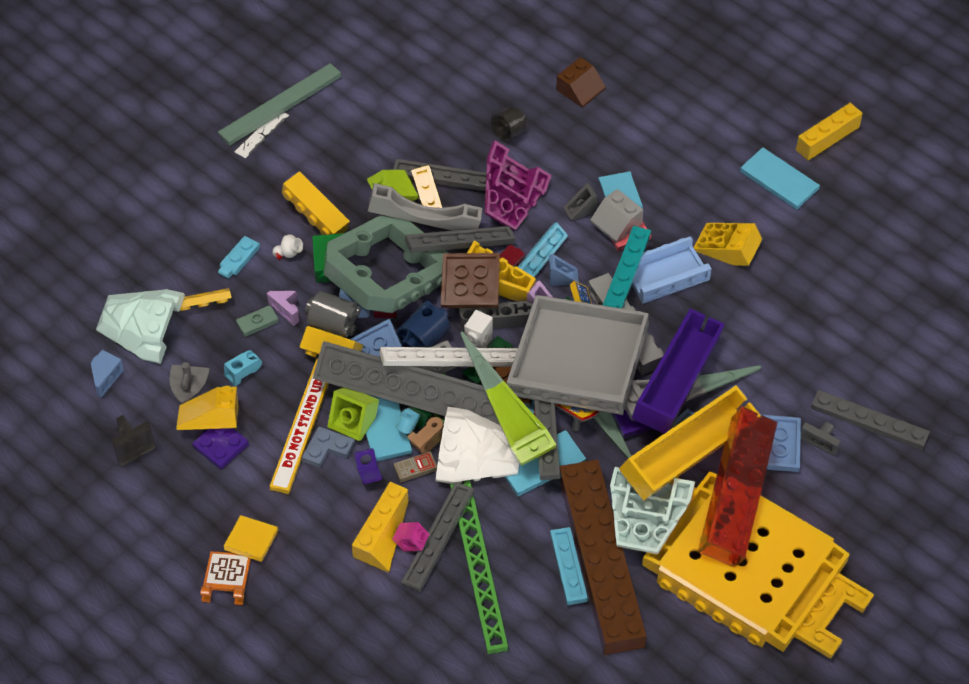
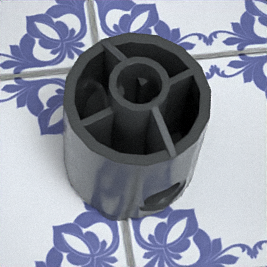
M319 291L308 301L305 314L308 326L347 338L349 335H354L356 330L354 323L356 318L360 316L362 308L356 302Z

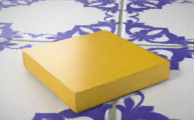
M240 515L224 544V550L262 562L278 532V527Z

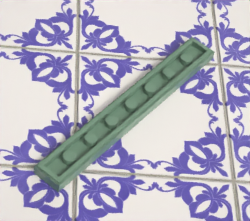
M331 63L218 131L219 137L229 146L341 78V72Z

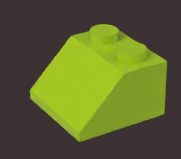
M381 170L367 179L372 189L375 183L392 187L400 195L412 202L419 198L405 170Z
M347 388L334 391L327 427L358 441L362 440L376 418L379 399Z

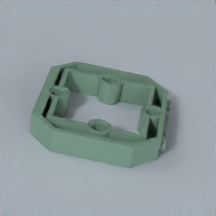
M380 215L327 242L324 256V275L364 309L393 313L398 309H403L407 304L417 301L425 294L431 293L436 288L442 287L443 253L448 252L446 250L410 253L405 242V236L424 232L410 221ZM388 237L404 250L403 257L407 262L420 263L425 269L418 273H409L405 280L384 290L371 279L372 272L370 268L364 265L355 266L347 258L355 254L366 256L369 254L372 245Z

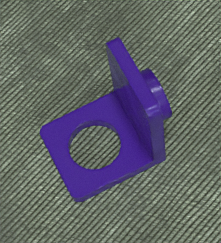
M370 448L355 452L357 470L363 484L382 480L374 449ZM363 455L371 456V461L367 464H362L360 459Z

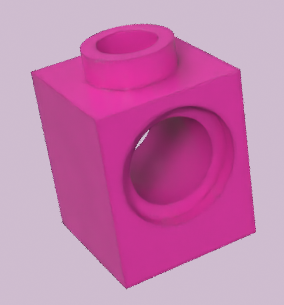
M419 522L400 523L392 540L403 551H422L430 534Z

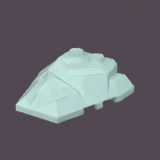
M164 289L108 295L96 330L113 342H117L129 352L131 351L136 354L140 359L161 364L167 348L162 342L172 312L180 311L185 294Z
M615 467L610 487L617 547L658 554L691 503L695 482L675 478L673 484L666 485L643 501L620 472L619 467Z

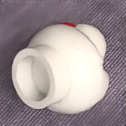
M285 235L281 245L273 248V255L279 260L283 256L292 258L303 250V242L294 235Z

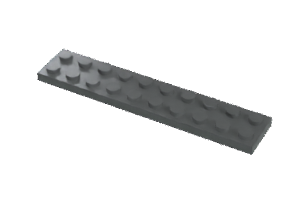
M325 341L322 343L312 379L446 416L448 407L467 409L500 425L482 385L414 366H383L379 356Z

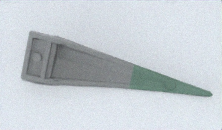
M761 366L700 375L686 401L755 373L761 369ZM633 380L625 406L630 419L636 403L649 380Z

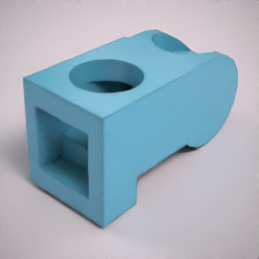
M248 350L224 364V376L234 386H237L241 383L242 378L256 372L261 367L262 360L253 351Z

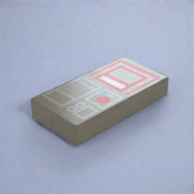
M431 451L393 463L400 483L437 471V465Z

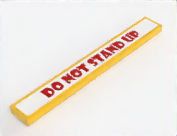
M316 359L269 486L272 491L285 494L290 493L328 389L329 383L312 379L318 359Z

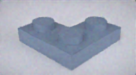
M318 427L302 456V461L320 468L328 453L347 459L355 445V439Z

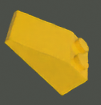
M217 387L181 404L178 412L177 430L236 428L239 407L237 387Z

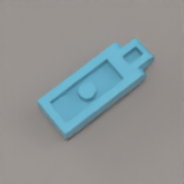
M244 236L220 263L221 268L218 274L227 279L233 274L237 275L260 249V243Z

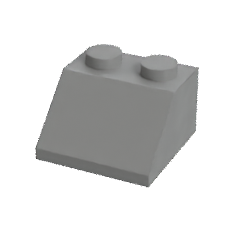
M616 189L603 199L590 222L617 243L631 232L633 225L640 226L642 224L643 209L620 190Z

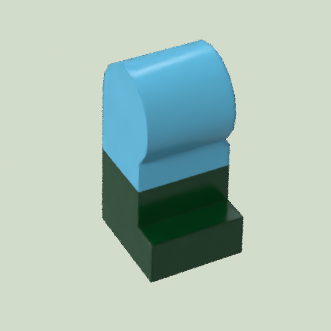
M415 407L407 408L401 412L400 421L396 424V428L407 434H410L417 428L422 430L432 414Z

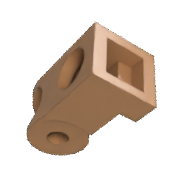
M433 417L428 420L422 430L417 434L412 431L407 438L421 454L427 453L441 441L444 423L440 418Z

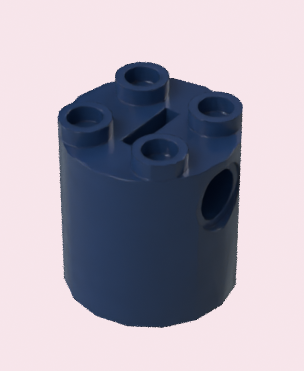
M426 300L397 329V335L402 347H433L451 329L447 319V311L443 308H437Z

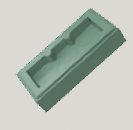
M270 305L236 319V324L244 337L279 323L278 317Z

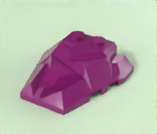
M495 140L492 142L487 156L485 214L504 226H509L514 231L526 218L529 209L536 205L537 199L544 195L552 175L539 167L526 168L507 156L509 148Z

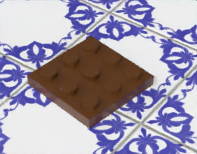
M443 253L441 308H499L500 253Z

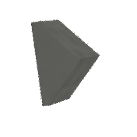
M586 183L563 207L571 221L596 212L597 195L590 183Z

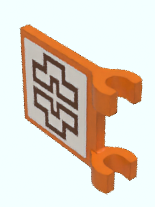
M211 551L204 584L200 592L202 596L201 602L210 603L212 590L234 592V605H243L251 558L235 553Z

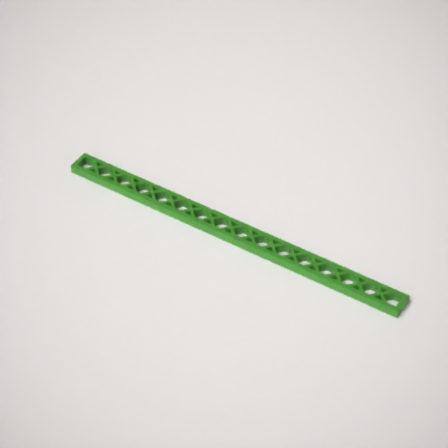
M434 413V417L440 418L444 423L445 420L440 417L441 415ZM465 480L463 485L471 487L470 480ZM449 483L450 489L452 490L454 484ZM472 496L458 525L487 654L508 651V644L474 496ZM465 512L473 515L469 521L462 517ZM469 529L477 533L474 538L466 535ZM473 546L481 550L477 556L470 552ZM477 564L485 568L481 574L474 570ZM481 582L489 585L485 592L478 588ZM485 600L493 603L489 610L482 606ZM489 618L497 621L494 628L486 624ZM495 636L502 641V644L491 646L490 640Z

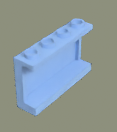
M691 236L644 252L632 283V287L642 304L710 280L711 267L708 263L703 264L692 246L693 239Z

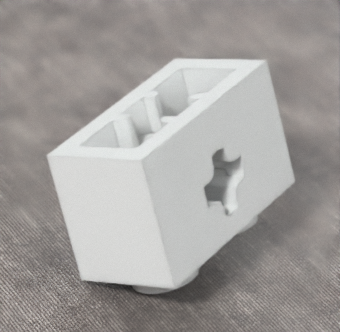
M475 310L464 326L465 335L476 348H486L493 340V317L478 310Z

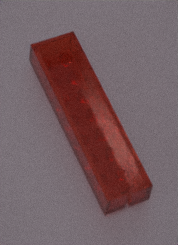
M743 406L731 418L727 433L728 438L725 441L697 551L734 568L746 557L778 423L763 415L757 417L758 413Z

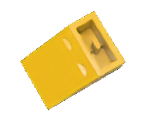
M706 223L693 248L698 253L731 265L749 266L762 241V237L755 223Z

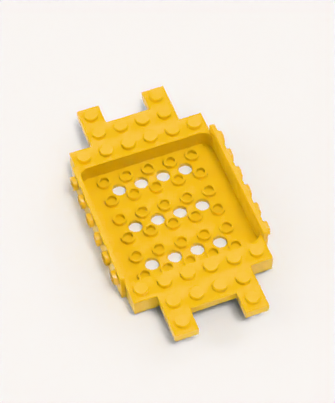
M710 471L697 488L694 487L691 503L686 508L659 553L647 552L643 557L642 563L644 567L658 575L657 583L662 589L671 591L680 600L687 601L698 611L710 615L714 621L723 623L735 634H740L747 638L751 644L763 647L766 641L782 652L785 651L795 637L831 659L842 644V639L826 630L844 602L863 613L874 597V594L839 574L848 562L850 554L835 544L834 538L730 477L726 479ZM728 507L734 511V514L726 516L722 510ZM720 522L723 528L721 530H714L711 524ZM760 528L768 530L769 535L761 537L757 531ZM707 536L711 538L712 543L704 545L700 539ZM755 543L758 546V550L754 552L749 551L746 545ZM799 549L804 552V556L796 558L792 552ZM697 551L701 554V558L694 560L690 558L689 553ZM742 557L746 559L747 564L739 566L735 560ZM790 564L794 570L791 573H786L782 570V566ZM732 572L736 575V579L728 581L724 575ZM779 579L782 581L783 586L775 588L772 586L771 581ZM768 594L771 596L772 601L764 603L761 601L760 596Z

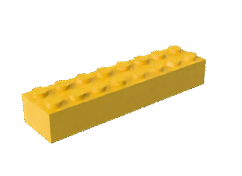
M736 385L628 458L619 470L643 501H645L675 478H678L748 429L761 415L750 402L740 412L737 411L747 398Z

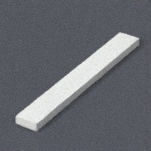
M381 347L379 351L383 366H474L467 348ZM477 348L492 367H511L518 348Z

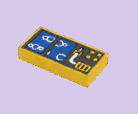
M576 281L572 282L570 288L574 301L592 304L587 286Z

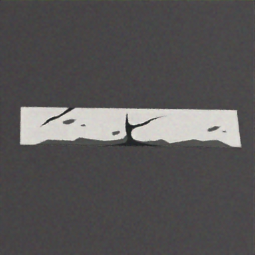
M282 113L258 128L235 153L246 158L289 115Z

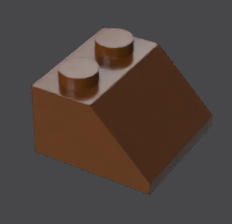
M581 57L557 75L556 90L581 108L606 89L594 66Z

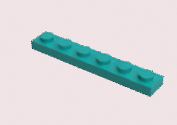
M633 225L603 306L623 309L649 241L651 230Z

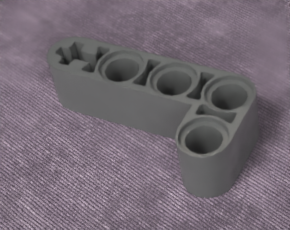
M529 301L499 303V308H458L460 326L464 330V326L475 310L493 317V329L526 326L533 304Z

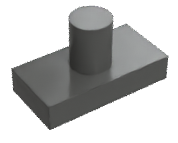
M805 422L801 429L800 439L834 457L839 450L841 440L830 435L834 430V426L829 422H824L820 429Z

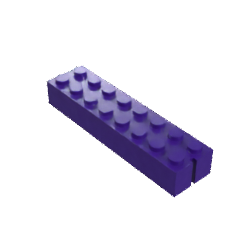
M691 308L689 309L638 399L631 419L664 434L671 430L720 339L725 326L724 323L709 317L704 331L701 332L700 330L706 315Z

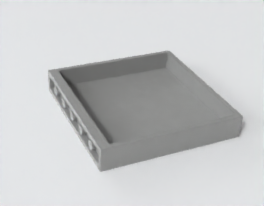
M536 295L507 380V385L518 397L623 415L649 327V313Z

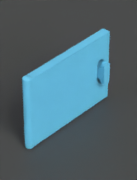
M630 171L598 177L605 197L618 189L643 209Z

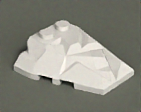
M447 408L438 457L436 481L455 484V482L462 483V481L472 479L479 481L481 478L491 476L492 478L518 475L519 462L511 451L500 425L467 409Z

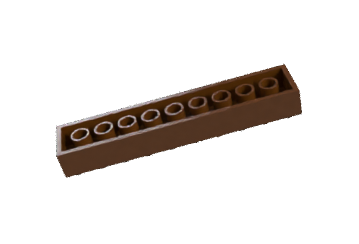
M599 459L559 466V482L603 653L608 655L645 648L646 632L623 548L617 547L614 515Z

